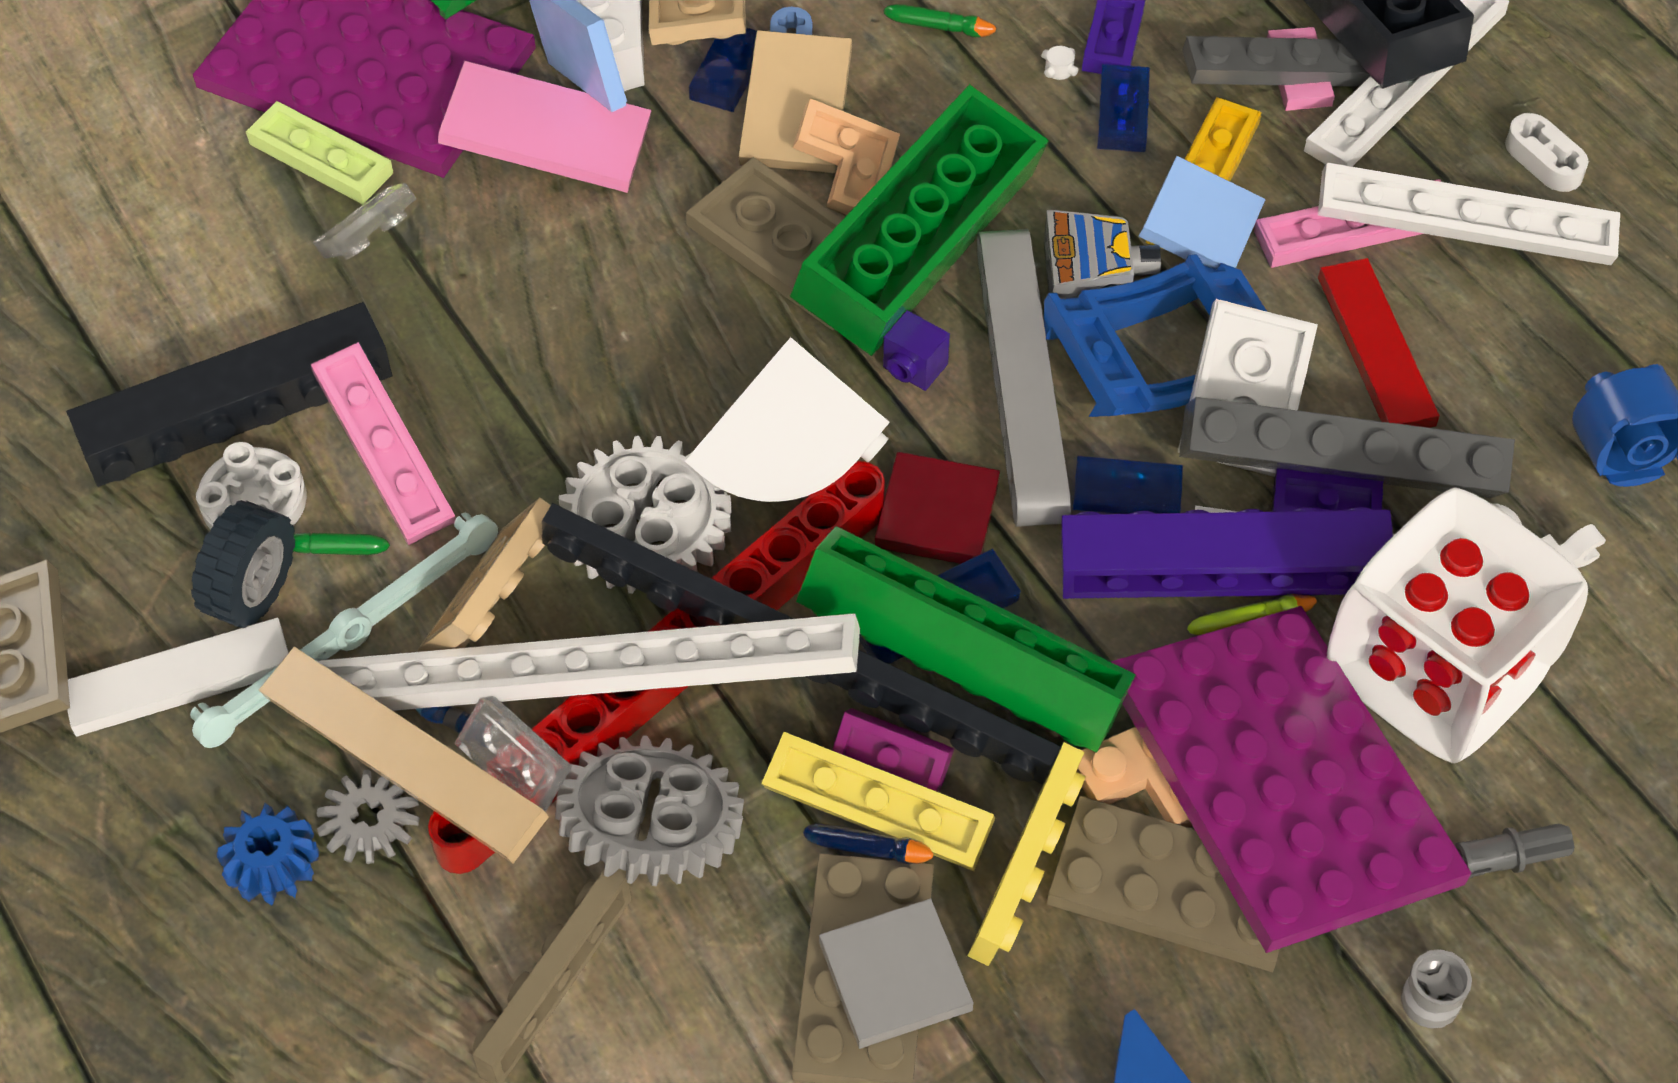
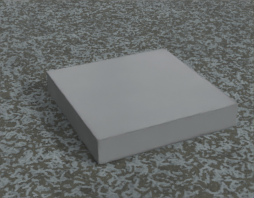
M931 898L819 935L820 947L859 1049L973 1011V1000Z

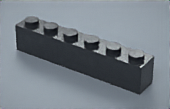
M361 302L80 405L66 412L97 487L113 481L124 480L134 473L158 464L175 461L182 455L206 446L223 443L233 436L262 425L276 423L281 418L310 407L326 404L329 401L312 372L311 364L358 342L380 381L393 377L385 344L365 303Z

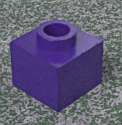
M907 310L884 336L883 368L888 370L899 381L910 382L926 391L948 365L950 333Z

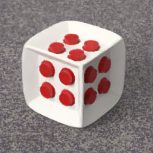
M1454 487L1441 493L1414 515L1363 568L1340 604L1328 643L1327 659L1337 661L1367 707L1426 751L1455 764L1480 748L1520 708L1544 679L1550 666L1561 656L1572 637L1585 607L1588 596L1587 582L1563 555L1508 514L1481 497Z

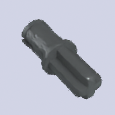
M1562 824L1517 832L1513 827L1505 828L1502 834L1495 835L1494 837L1463 841L1455 844L1457 851L1472 873L1469 878L1511 869L1514 873L1523 872L1527 864L1570 856L1574 852L1572 832L1569 826Z

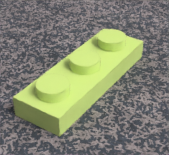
M278 101L246 131L250 145L361 204H364L393 174L391 160Z

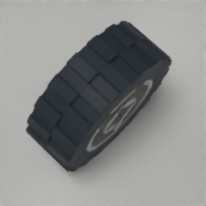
M240 500L235 505L228 506L224 510L225 512L215 520L210 532H207L195 561L196 566L191 580L193 582L191 595L195 600L194 606L200 612L234 626L246 628L247 625L256 624L260 617H264L269 611V607L279 596L278 593L282 585L285 584L287 573L293 560L295 530L294 525L290 524L291 519L247 500L246 502Z

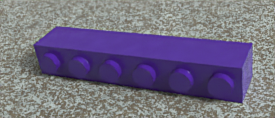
M1355 507L1344 511H1317L1312 508H1300L1284 512H1263L1258 509H1245L1239 512L1223 513L1190 510L1185 513L1155 514L1150 511H1136L1131 514L1102 515L1097 512L1087 511L1076 515H1062L1063 599L1282 596L1287 594L1346 595L1371 558L1393 537L1390 510H1372L1367 507Z

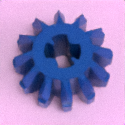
M264 803L260 816L252 818L251 814L241 810L240 821L242 826L224 827L223 837L227 844L217 848V858L220 865L224 867L222 876L229 887L231 886L232 889L238 887L241 897L248 902L261 893L264 901L272 906L277 892L285 890L286 894L295 898L297 888L294 882L296 880L312 881L314 872L311 863L319 860L318 846L316 842L312 841L314 832L311 825L305 819L298 821L295 811L291 810L289 806L275 815L273 808Z

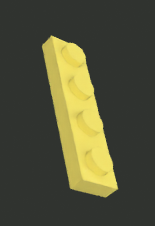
M783 732L761 783L766 789L906 845L909 840L922 842L932 850L934 856L972 871L975 870L995 821V816L992 813L786 732Z
M1065 742L1063 743L1037 797L971 946L968 957L989 966L999 948L1006 952L1010 951L1023 923L1022 919L1014 916L1020 899L1029 903L1032 901L1045 872L1035 867L1041 851L1052 854L1064 829L1065 823L1056 819L1062 803L1070 807L1073 806L1085 780V775L1076 772L1085 753L1084 751Z

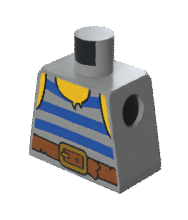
M1059 210L1046 211L1044 253L1048 293H1057L1060 299L1077 298L1082 290L1123 285L1133 282L1134 276L1156 275L1160 273L1161 254L1159 245L1131 246L1128 221L1123 217Z

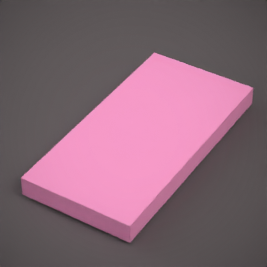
M464 61L439 130L438 143L628 193L650 121L651 110L626 103V106L611 112L588 93Z

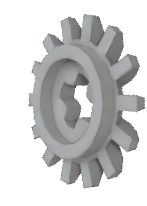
M369 769L363 770L362 786L356 787L347 775L341 779L342 784L347 790L345 795L335 790L328 789L326 791L325 797L336 803V805L317 809V817L331 818V820L317 828L319 837L331 833L335 834L326 846L331 853L341 845L347 846L344 861L352 863L356 852L359 851L365 853L366 864L374 863V851L382 848L387 857L391 858L396 855L391 845L396 838L407 845L412 839L402 829L403 826L419 825L420 818L406 812V809L418 806V800L414 797L400 798L405 791L396 785L388 788L390 781L383 776L378 779L376 785H373ZM367 803L371 809L381 806L383 809L377 813L378 823L371 827L364 821L354 824L352 821L359 816L358 806Z

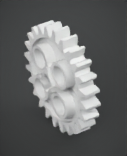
M635 436L632 449L625 450L622 444L616 440L613 441L614 454L607 456L602 451L596 449L593 451L594 466L579 462L577 464L579 478H566L567 494L559 495V505L600 526L617 524L606 529L631 541L633 540L696 572V562L712 566L714 564L712 549L724 550L725 548L724 533L731 532L730 514L732 511L730 495H727L726 491L710 483L685 462L690 454L686 457L683 455L682 441L678 440L667 450L663 449L661 436H657L654 439L651 447H644L640 437ZM632 483H637V484H638V485H635V486H626L627 484H632ZM678 500H686V501H687V502H685V503H679V504H678V503H673V502L678 501ZM656 541L666 542L661 545H651L652 542ZM576 561L573 564L575 566L583 565L584 563ZM586 565L588 578L593 579L599 576L596 569ZM606 581L607 588L611 589L615 586ZM627 585L628 593L633 594L636 588Z

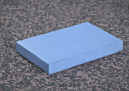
M529 0L548 64L611 112L626 106L627 99L604 20L576 0Z

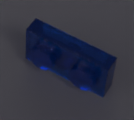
M746 28V33L733 35L725 39L715 38L688 87L689 100L734 112L750 82L757 30Z
M1102 64L1097 149L1146 151L1150 67Z

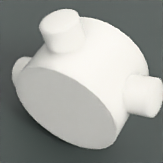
M1055 46L1049 50L1045 49L1041 54V57L1046 60L1045 76L1057 80L1066 79L1071 75L1075 76L1079 70L1074 66L1075 50L1065 46Z

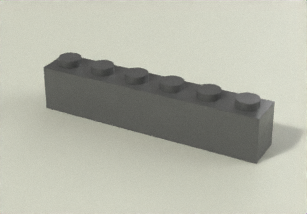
M1195 397L1185 405L1179 457L1277 470L1278 468L1384 481L1383 484L1440 492L1456 487L1479 497L1493 498L1509 493L1515 439Z

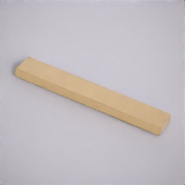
M296 647L292 648L259 689L265 698L512 864H514L549 818L542 808Z

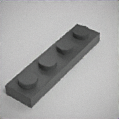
M1187 36L1182 49L1192 84L1295 85L1331 82L1332 86L1360 87L1370 77V74L1338 39Z

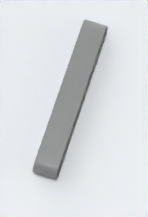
M1029 229L978 232V267L1015 527L1062 524V515H1071L1070 491Z

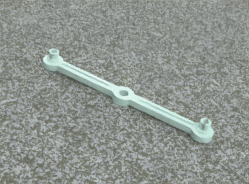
M462 513L461 515L466 519V522L460 516L454 522V527L459 530V535L357 609L349 608L340 612L333 619L328 630L300 650L314 660L320 661L327 660L339 650L350 651L359 647L370 635L373 625L469 555H479L488 550L497 537V525L486 515L481 514L471 517L469 513ZM276 668L223 706L210 708L206 703H199L198 706L203 713L194 707L190 713L191 718L195 721L192 729L193 736L207 748L217 747L227 741L239 723L270 702L259 689Z

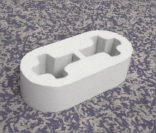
M1524 113L1516 116L1511 122L1505 141L1506 149L1511 156L1552 190L1569 192L1577 189L1582 183L1589 161L1586 153L1543 116L1534 113Z

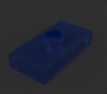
M1077 456L1073 510L1115 514H1131L1136 511H1150L1155 514L1180 513L1183 465Z

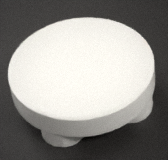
M236 442L229 445L225 449L223 457L206 471L196 492V500L203 519L210 530L218 516H221L228 506H233L240 500L245 502L247 500L289 517L291 519L290 524L294 525L304 511L307 491L299 465L287 455L269 448L253 447L247 442Z

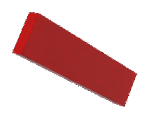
M1365 258L1320 267L1318 280L1380 421L1426 428L1436 427L1440 415L1369 259Z

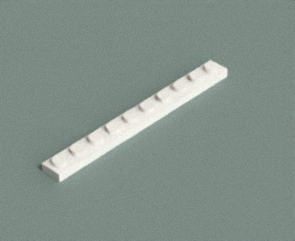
M856 614L320 660L317 662L384 706L395 711L851 673L857 671L860 627Z

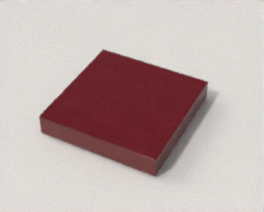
M897 452L875 535V546L884 550L980 567L1000 481V470Z

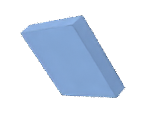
M1176 156L1139 237L1159 245V247L1185 260L1188 255L1197 254L1205 266L1216 270L1220 263L1236 268L1265 199Z

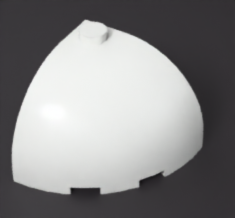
M790 337L685 462L710 483L736 496L766 502L793 500L813 494L834 483L860 457L868 463L889 439L882 431L890 422Z

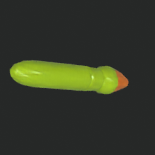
M1287 594L1278 600H1268L1203 615L1193 620L1188 625L1187 630L1193 635H1203L1298 606H1302L1304 611L1307 612L1314 607L1317 599L1309 595Z

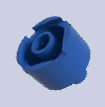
M1653 364L1645 368L1629 369L1617 374L1602 372L1593 376L1585 385L1587 393L1575 407L1572 424L1599 475L1606 476L1610 484L1621 487L1642 485L1666 475L1662 467L1675 458L1678 460V390L1663 366Z

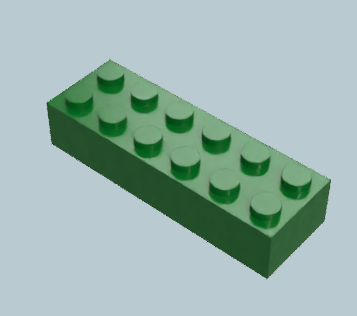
M969 84L804 260L790 298L870 356H873L884 343V336L907 310L912 312L974 242L978 232H982L1029 180L1049 140Z

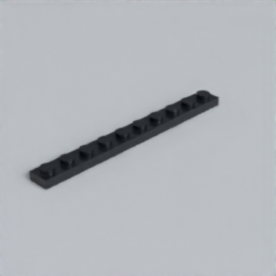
M554 503L551 504L542 520V544L546 545L547 549L554 556L569 563L580 561L596 569L601 578L615 586L625 587L627 584L646 593L648 599L660 608L669 611L679 609L696 617L702 627L794 619ZM858 650L856 672L805 676L814 682L825 684L829 681L847 690L849 696L861 705L870 708H877L878 706L899 715V719L913 730L924 733L932 731L949 739L951 745L965 755L971 757H980L982 755L1001 764L1005 773L1020 781L1031 782L1034 780L1043 784L1061 748L1040 736Z

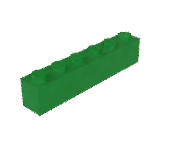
M837 526L816 548L796 600L797 603L811 609L818 617L856 614L860 634L867 642L877 646H885L909 658L917 667L927 671H935L960 684L965 691L973 695L984 696L1010 709L1020 719L1034 721L1060 734L1068 743L1075 746H1084L1096 753L1112 727L1136 674Z

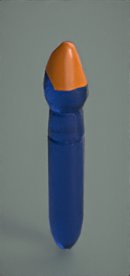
M819 823L811 824L803 830L804 837L816 845L869 856L894 858L904 864L923 863L932 859L934 855L927 845L908 837L896 839L883 834Z

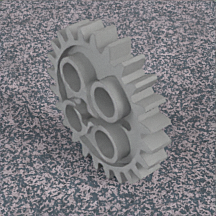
M642 736L640 746H632L626 738L621 737L619 738L617 750H613L604 743H599L597 757L582 752L580 753L579 766L572 764L567 766L566 779H560L555 810V819L560 820L558 833L559 836L569 837L568 850L570 852L585 850L584 865L590 866L603 861L605 863L604 876L606 877L613 875L618 869L626 871V880L630 884L637 879L639 874H647L652 886L658 885L660 874H668L673 882L681 884L684 870H688L692 875L701 878L703 877L705 863L718 868L721 866L722 854L733 853L735 839L740 838L743 820L744 799L737 797L739 784L738 782H727L728 769L726 767L711 770L712 755L708 754L698 759L693 758V745L689 744L678 752L672 750L670 738H666L660 747H654L648 736ZM659 778L661 779L659 795L654 802L649 832L646 840L639 841L640 825L646 814L652 781Z

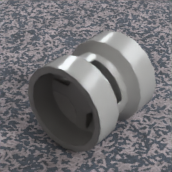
M1441 949L1429 950L1418 957L1411 968L1410 975L1403 986L1401 994L1403 1009L1411 1020L1420 1026L1431 1029L1442 1028L1454 1021L1470 992L1472 983L1470 969L1463 959L1453 952Z

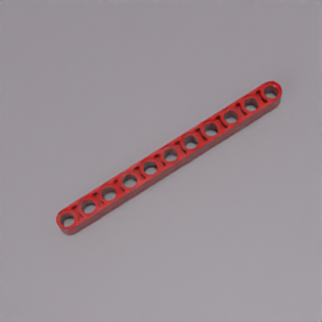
M855 462L834 483L809 495L711 579L738 592L754 591L755 593L746 596L778 610L801 590L816 548L836 526L862 538L879 523L884 505L885 480L883 473L877 466L869 462ZM859 494H861V495H866V496H865V497H856V496H854V495H859ZM819 526H827V527H830V528H828V529H817L816 527H819ZM782 558L793 559L792 561L788 562L777 561L778 559ZM676 609L671 611L647 632L696 628L700 624L696 617ZM688 686L635 690L632 692L637 694L628 698L617 697L621 692L570 696L483 770L545 810L557 800L559 780L566 779L567 766L569 764L579 766L580 753L586 752L597 757L599 743H604L615 750L619 746V738L624 737L628 739ZM582 726L596 727L588 733L575 732V730ZM542 761L554 762L552 766L546 769L532 768L535 764ZM435 811L430 816L428 823L430 840L436 860L446 871L456 874L471 872L495 853L471 835L458 843L446 842L452 835L466 832Z

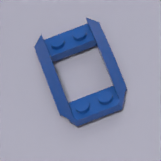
M1197 254L1188 255L1185 262L1156 275L1123 285L1082 290L1077 298L1060 299L1057 293H1048L1044 300L1046 340H1060L1094 398L1096 405L1088 417L1152 412L1186 405L1190 401L1196 375L1147 385L1115 331L1166 314L1198 298L1209 315L1212 304L1216 299L1267 312L1242 271L1220 263L1217 270L1210 268L1202 263Z

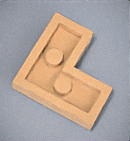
M809 99L803 110L793 148L838 166L826 207L847 215L890 170L900 133L816 100Z
M1136 727L1104 740L1097 753L1088 748L1082 750L1085 753L1076 772L1086 776L1082 789L1089 799L1110 805L1146 789L1165 821L1188 828L1193 826Z

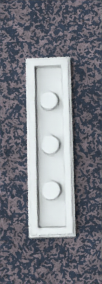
M274 618L247 626L246 628H240L68 679L70 709H67L75 736L84 735L254 684L276 668L289 653L279 619Z

